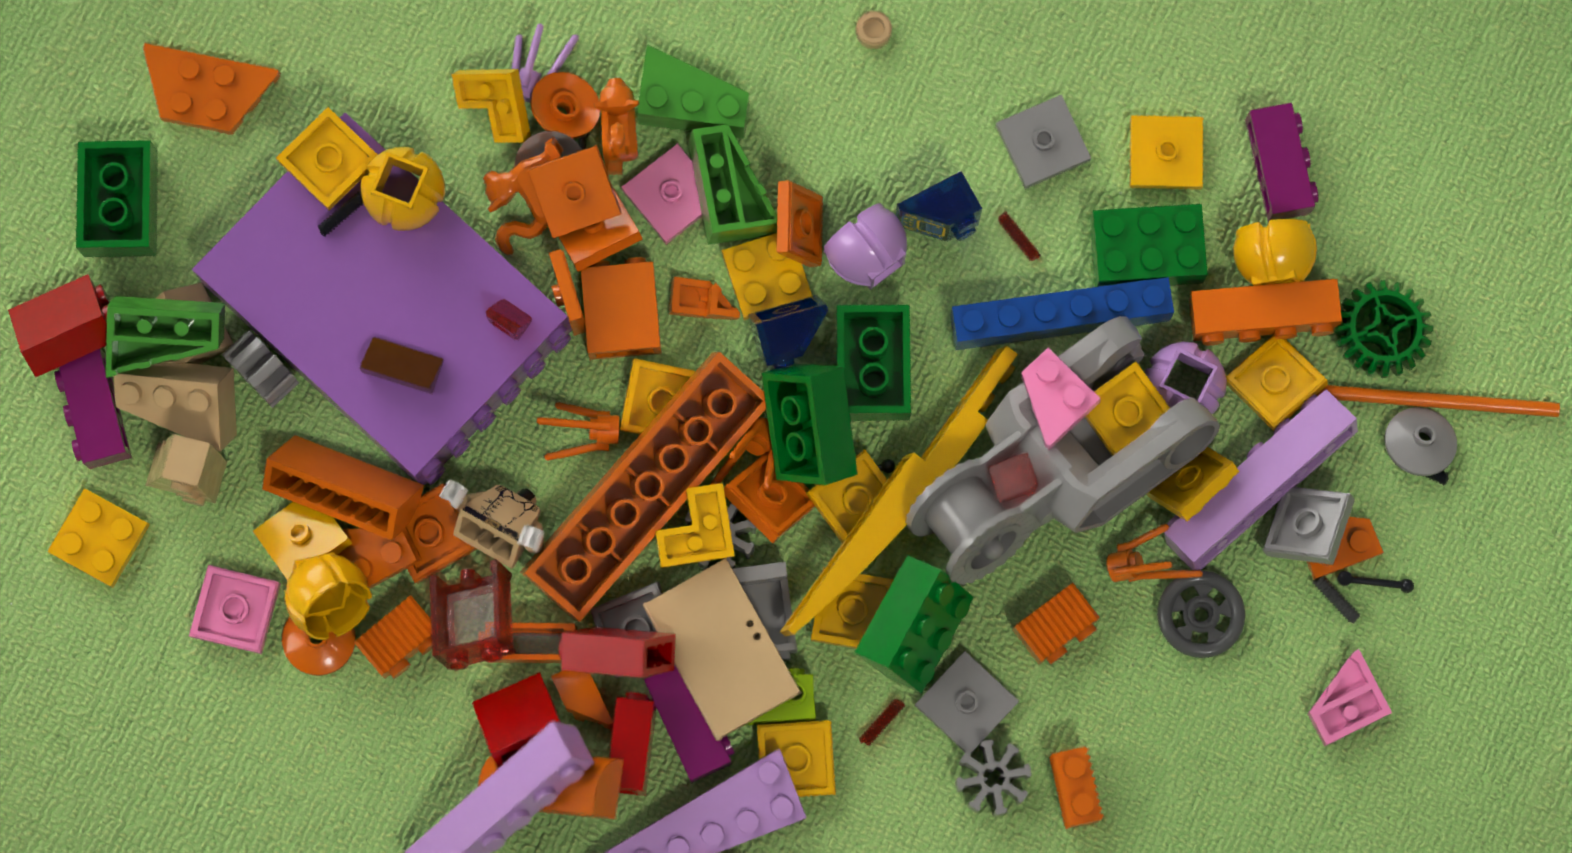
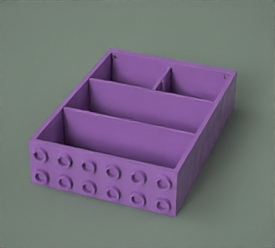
M346 113L340 117L377 154L386 150ZM393 166L382 193L410 203L419 180L411 172ZM287 171L192 270L207 289L221 302L225 303L235 315L415 482L423 485L428 482L432 485L445 472L446 469L443 465L452 456L458 458L467 450L471 444L468 439L478 429L483 432L491 425L496 418L494 412L503 403L506 406L509 405L521 392L519 386L527 377L535 378L546 366L545 358L553 350L558 353L568 344L571 336L568 334L572 331L568 316L444 202H438L437 206L440 210L429 223L410 231L393 230L390 223L386 226L379 224L370 216L363 204L352 215H349V218H346L338 227H335V230L329 232L327 237H324L320 234L318 225H321V222H324L329 215L335 213V210H338L340 205L349 201V198L354 196V193L357 194V191H361V180L328 211ZM373 337L443 358L444 361L433 394L362 373L360 365Z

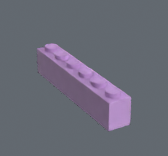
M1327 389L1319 396L1313 395L1308 398L1302 405L1301 412L1292 420L1289 418L1283 420L1276 427L1274 435L1267 442L1257 443L1248 452L1247 459L1237 467L1240 472L1230 480L1224 489L1220 490L1209 500L1198 514L1194 515L1188 522L1175 515L1167 523L1169 529L1164 532L1166 544L1191 570H1202L1279 502L1291 488L1296 487L1358 432L1357 418Z
M552 721L404 853H491L500 849L505 844L507 838L518 829L528 825L531 818L538 811L553 803L562 790L569 784L578 781L583 776V772L594 763L577 728Z

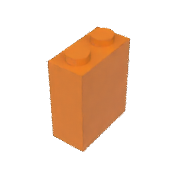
M642 257L629 258L624 260V264L610 265L609 261H599L581 270L589 360L662 354L653 261L646 262V258Z

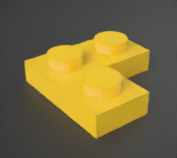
M518 69L458 70L451 74L458 109L488 108L494 143H524L531 137Z
M723 483L686 488L691 525L655 531L661 568L734 557Z

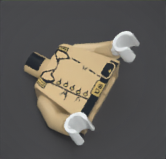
M448 480L439 497L448 500L450 505L459 511L453 532L454 536L511 569L515 566L525 549L532 554L539 553L543 549L545 533L543 532L542 524L538 521L541 510L536 505V497L530 490L521 489L514 493L502 485H495L485 492L467 494L468 490L463 485L454 480Z

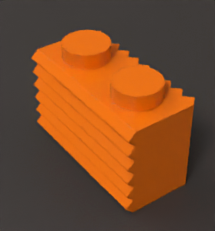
M1071 583L1016 624L1013 632L1039 665L1045 660L1051 665L1068 652L1064 646L1074 638L1081 643L1097 630L1094 623L1100 617L1074 583Z
M410 595L400 605L385 615L383 619L379 620L362 634L360 638L356 639L354 643L384 679L390 675L395 679L411 666L408 660L418 651L424 655L439 643L437 636L441 633V630Z
M1086 747L1053 753L1049 757L1065 829L1098 823L1104 816L1100 813L1102 807L1098 804L1101 800L1097 798L1099 793L1095 791L1097 785L1093 782L1096 778L1092 776L1094 771L1090 769L1092 763L1089 762L1091 756L1087 754L1089 749Z

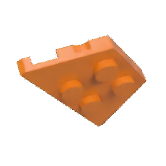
M144 43L143 47L162 121L233 135L243 123L244 116L254 110L261 101L260 97L273 82L276 83L279 80L281 74L277 69Z

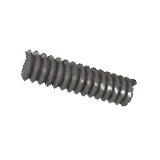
M1325 576L1313 580L1315 587H1318V590L1323 592L1325 598H1328L1330 603H1333V606L1340 611V614H1343V617L1348 619V622L1355 623L1360 617V613H1357L1355 608H1352V605L1345 600V597H1342V594L1337 592L1335 586H1332Z

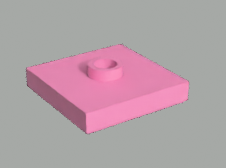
M678 144L621 187L623 193L666 245L702 217L692 161Z
M208 565L189 636L262 654L281 583Z

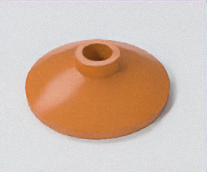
M568 72L548 74L537 82L532 91L530 99L532 113L536 121L546 131L561 132L573 139L580 138L588 134L595 127L600 117V110L594 107V103L599 102L595 90L587 81L575 74ZM557 107L565 109L567 114L560 112Z
M289 617L282 633V646L287 659L295 668L310 675H327L339 670L348 662L355 648L356 634L354 628L339 637L330 632L327 640L314 644L311 642V637L299 629Z

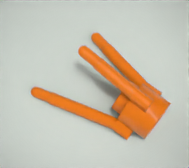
M557 402L555 404L556 409L591 417L590 421L538 417L536 420L541 425L590 429L589 440H596V443L547 453L544 456L547 461L593 451H609V444H618L619 415H610V411H596Z
M759 417L752 424L744 437L729 454L730 458L709 485L721 483L747 450L756 456H761L766 452L769 453L763 487L764 489L770 488L774 472V459L767 418Z
M1168 524L1152 529L1129 542L1117 544L1118 552L1107 556V570L1113 582L1125 580L1132 582L1143 579L1201 577L1203 572L1201 570L1159 571L1170 569L1172 563L1167 561L1144 564L1141 554L1138 551L1133 552L1132 549L1169 529Z

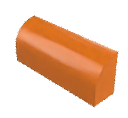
M296 435L267 458L262 490L390 540L399 535L409 524L418 507L424 488L423 484Z
M492 755L487 759L481 770L478 786L498 770ZM592 757L594 763L583 772V776L578 781L569 784L557 795L553 803L543 807L538 812L615 819L624 759Z

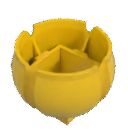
M395 147L378 154L368 164L367 170L369 175L363 176L361 180V196L368 213L376 222L385 226L390 223L393 230L410 231L426 225L438 214L440 209L437 204L445 198V181L439 166L428 154L424 152L415 154L414 149L411 147ZM393 166L421 176L410 203L382 193Z
M1299 219L1269 220L1266 227H1263L1260 222L1243 226L1235 232L1234 260L1239 272L1253 286L1303 282L1316 262L1317 243L1311 226L1307 221Z
M334 552L294 561L292 573L287 581L285 605L289 617L299 629L314 639L327 640L330 632H333L337 637L342 636L363 620L370 609L367 599H372L366 576L355 563L347 558L336 555Z

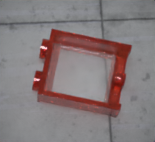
M497 559L490 561V571L492 572L490 576L481 577L473 569H463L460 571L461 583L450 586L436 574L429 576L432 656L448 670H463L470 664L483 661L496 662L501 660L503 656L516 654V650L513 648L510 580L512 573Z

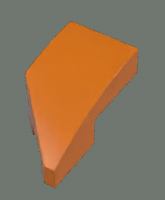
M683 277L672 278L668 314L709 319L738 320L740 318V312L736 307L733 308L721 293L722 289L717 283L712 285L710 281Z
M562 670L551 676L567 712L572 713L576 720L582 722L588 720L602 724L604 728L613 729L614 722L590 673Z

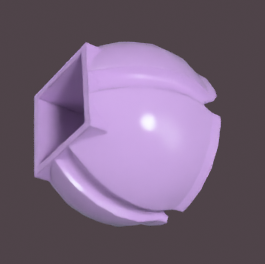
M881 203L875 204L858 214L857 223L854 224L850 221L846 223L830 238L823 250L830 266L838 276L855 285L867 286L870 290L904 265L907 251L906 232L901 221L893 212L883 207Z
M1182 341L1171 343L1155 353L1150 360L1152 368H1147L1144 373L1170 408L1183 400L1191 398L1164 385L1177 359L1209 375L1197 401L1205 406L1211 414L1218 409L1220 405L1217 400L1225 396L1227 379L1224 367L1209 349L1201 351L1197 343Z

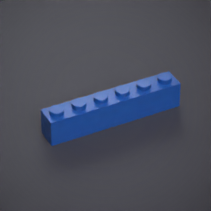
M1169 277L952 306L950 318L956 351L1088 333L1119 316L1127 317L1134 326L1169 322L1174 314Z

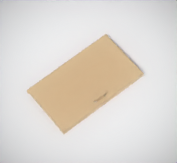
M726 558L651 601L643 603V607L657 632L676 634L675 666L716 741H720L724 736L801 694Z

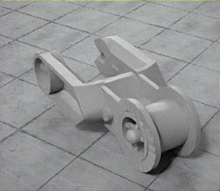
M1119 316L1096 328L1059 355L1058 358L1090 389L1095 391L1134 362L1139 364L1145 355L1141 348L1140 341L1142 338L1138 329L1127 317ZM1022 382L1007 393L985 424L994 447L982 457L957 464L953 469L947 470L943 476L936 478L931 485L925 488L921 495L917 496L915 503L910 506L906 524L916 536H927L935 533L952 555L946 566V574L952 582L956 581L961 585L973 583L976 579H983L986 574L994 572L998 566L1004 565L1006 560L1014 556L1017 549L1023 546L1024 541L1029 538L1032 532L1052 519L1057 520L1075 533L1105 525L1204 451L1219 432L1220 424L1205 406L1200 404L1195 398H1188L1167 410L1149 430L1099 466L1070 431L1050 450L1045 447L1038 421L1031 406L1030 397Z

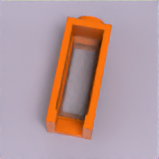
M486 622V632L479 633V654H485V660L488 663H561L559 644L562 640V635L564 632L577 630V626L575 623Z

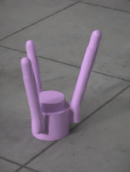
M541 23L536 27L525 68H521V70L523 38L521 35H517L515 38L512 69L519 70L524 101L529 103L532 91L541 78L539 72L532 70L544 28ZM574 34L547 75L560 70L578 41V35Z

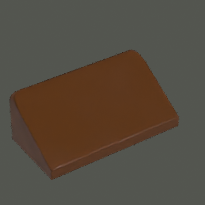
M373 337L361 362L360 370L362 373L433 394L444 359Z

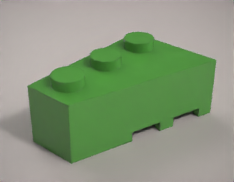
M647 44L639 105L637 108L639 125L692 132L693 129L728 124L736 138L745 139L750 105L748 92Z
M729 125L693 129L688 145L707 244L765 237L777 233V213L767 198V192L762 183L758 182L750 168V162Z
M114 296L107 306L106 378L116 376L118 373L137 368L143 369L172 359L174 361L219 349L224 340L225 303Z

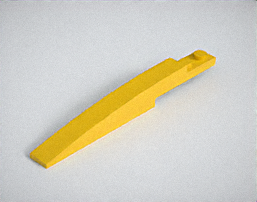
M1008 346L996 350L922 456L919 457L914 452L903 456L780 630L781 634L784 636L794 635L837 597L907 525V513L910 512V506L915 503L917 496L921 495L925 488L931 485L936 478L943 476L947 470L953 469L958 464L988 421L978 411L982 413L988 408L995 398V395L991 393L998 382L1003 384L1013 373L1015 366L1012 365V362L1018 355Z

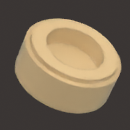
M870 11L859 18L856 25V36L864 47L878 49L885 46L890 40L892 25L886 15L878 11Z

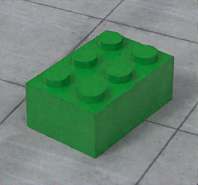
M151 140L78 142L76 248L84 257L157 256L158 150Z
M1202 204L1093 210L1089 221L1095 287L1169 277L1170 286L1204 283L1208 270Z
M837 305L836 364L844 369L851 421L910 420V305Z
M793 363L763 372L762 381L776 480L828 485L858 475L843 367Z
M907 555L854 653L887 678L922 694L927 683L932 680L935 668L943 653L950 647L953 635L961 620L967 615L974 596L956 581L952 582L949 576L941 569Z

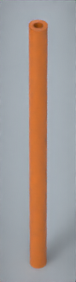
M1327 385L1317 394L1319 396L1327 389L1337 400L1548 417H1559L1560 403L1336 385Z

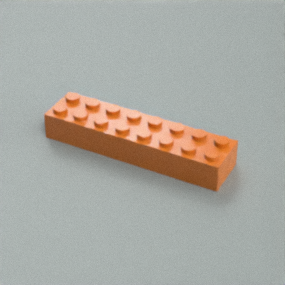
M721 352L711 353L544 543L543 549L536 553L522 568L520 573L572 619L580 622L656 536L655 531L661 530L687 500L686 488L698 487L766 410L764 391Z

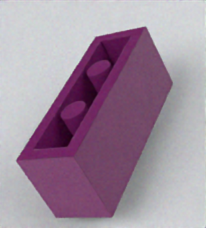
M1292 103L1250 110L1245 122L1267 221L1310 215L1319 197L1315 181H1309L1307 168L1311 167V160L1308 148L1302 147L1299 134L1303 133L1300 113H1294Z
M98 349L60 366L59 370L54 372L59 391H65L68 405L63 406V412L67 425L69 427L74 426L76 440H72V448L77 462L82 461L87 468L93 469L132 458L121 411L115 406L112 377L106 378V354L101 349Z
M674 666V671L652 675L644 679L691 783L732 765L729 756L735 754L727 735L720 741H716L676 666Z

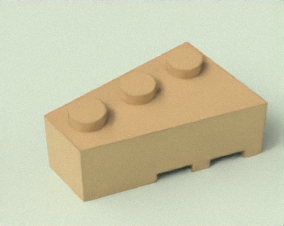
M164 361L153 364L151 367L137 368L118 373V375L114 376L115 406L119 409L184 437L210 443L219 452L237 436L234 368Z
M174 434L168 437L167 441L163 440L162 444H157L145 486L176 493L177 496L183 498L182 501L197 506H204L205 501L216 503L227 461L210 443Z

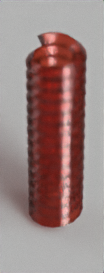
M1006 211L1002 213L998 218V222H1000L1002 228L1009 233L1011 239L1020 247L1022 253H1025L1029 261L1039 258L1041 254H1038L1039 250L1034 247L1035 245H1032L1028 236L1023 234L1019 225L1014 223L1010 214H1007Z
M893 699L891 704H888V707H886V710L881 712L879 718H876V721L871 723L869 729H866V732L859 737L861 744L864 742L871 746V743H874L873 740H876L878 735H881V732H883V729H886L888 724H891L893 718H896L898 713H901L900 710H903L905 704L901 700Z

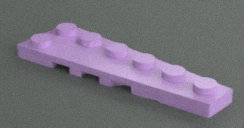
M777 749L603 853H719L807 817L780 749Z

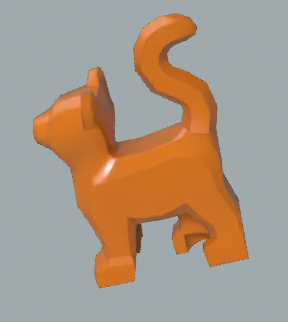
M622 78L609 79L600 93L599 102L594 103V107L602 111L603 159L608 175L623 174V162L638 159L635 107L639 105V100L634 99L632 89L626 85Z
M555 137L545 143V151L543 153L522 160L509 172L498 173L490 171L483 177L486 186L485 193L491 202L488 207L489 212H494L498 208L507 205L519 192L534 216L531 224L512 221L504 223L497 230L495 241L503 254L511 255L514 252L509 241L512 235L532 239L541 235L548 226L528 169L561 157L564 149Z

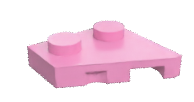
M1049 348L1022 371L1021 377L1026 392L1030 397L1031 406L1038 421L1044 445L1048 450L1100 403V397Z
M1358 649L1349 656L1307 714L1325 747L1391 714L1392 711Z

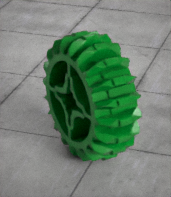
M1386 280L1379 282L1377 290L1371 282H1368L1364 286L1365 293L1355 288L1351 293L1353 300L1345 298L1341 303L1346 311H1341L1343 323L1334 328V333L1345 336L1338 339L1336 345L1337 347L1348 346L1349 349L1343 354V358L1348 360L1354 355L1357 358L1353 365L1355 370H1358L1363 363L1368 365L1366 369L1367 376H1372L1376 368H1379L1381 378H1387L1390 368L1395 376H1400L1403 373V366L1412 370L1416 366L1413 358L1422 360L1426 356L1422 348H1428L1432 343V340L1424 335L1432 333L1434 330L1433 326L1423 323L1431 317V312H1419L1418 309L1425 302L1422 298L1415 302L1410 300L1414 294L1413 289L1409 288L1404 295L1399 293L1401 289L1400 282H1396L1391 290H1388ZM1381 303L1395 306L1404 315H1392L1386 309L1385 304L1381 305ZM1369 305L1371 310L1369 314L1370 325L1356 332L1357 314L1360 309ZM1381 322L1384 323V326L1387 324L1390 328L1394 327L1386 336H1383L1384 331L1381 334L1378 331H1374ZM1411 327L1410 344L1405 351L1398 354L1396 348L1399 344L1397 333ZM1374 343L1379 346L1382 354L1387 356L1375 354L1363 344Z

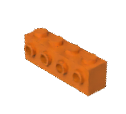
M1337 279L1191 291L1189 297L1193 341H1202V344L1206 346L1222 344L1224 339L1239 338V342L1243 343L1255 342L1261 339L1260 336L1274 334L1275 339H1291L1297 337L1298 332L1310 331L1312 336H1326L1333 334L1334 328L1342 322Z

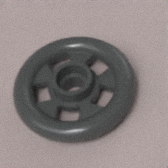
M1202 571L1203 575L1201 577L1174 579L1165 588L1158 603V623L1167 642L1177 651L1195 658L1214 657L1230 649L1239 639L1245 624V606L1239 591L1228 579L1210 571ZM1193 586L1198 596L1185 603L1180 593ZM1213 588L1221 592L1226 598L1220 606L1214 600L1207 597ZM1202 608L1207 612V619L1205 621H1198L1195 618L1194 612L1196 609ZM1183 611V620L1186 626L1176 628L1173 623L1172 612ZM1220 615L1231 618L1225 633L1215 629ZM1192 631L1198 633L1207 632V643L1191 642Z

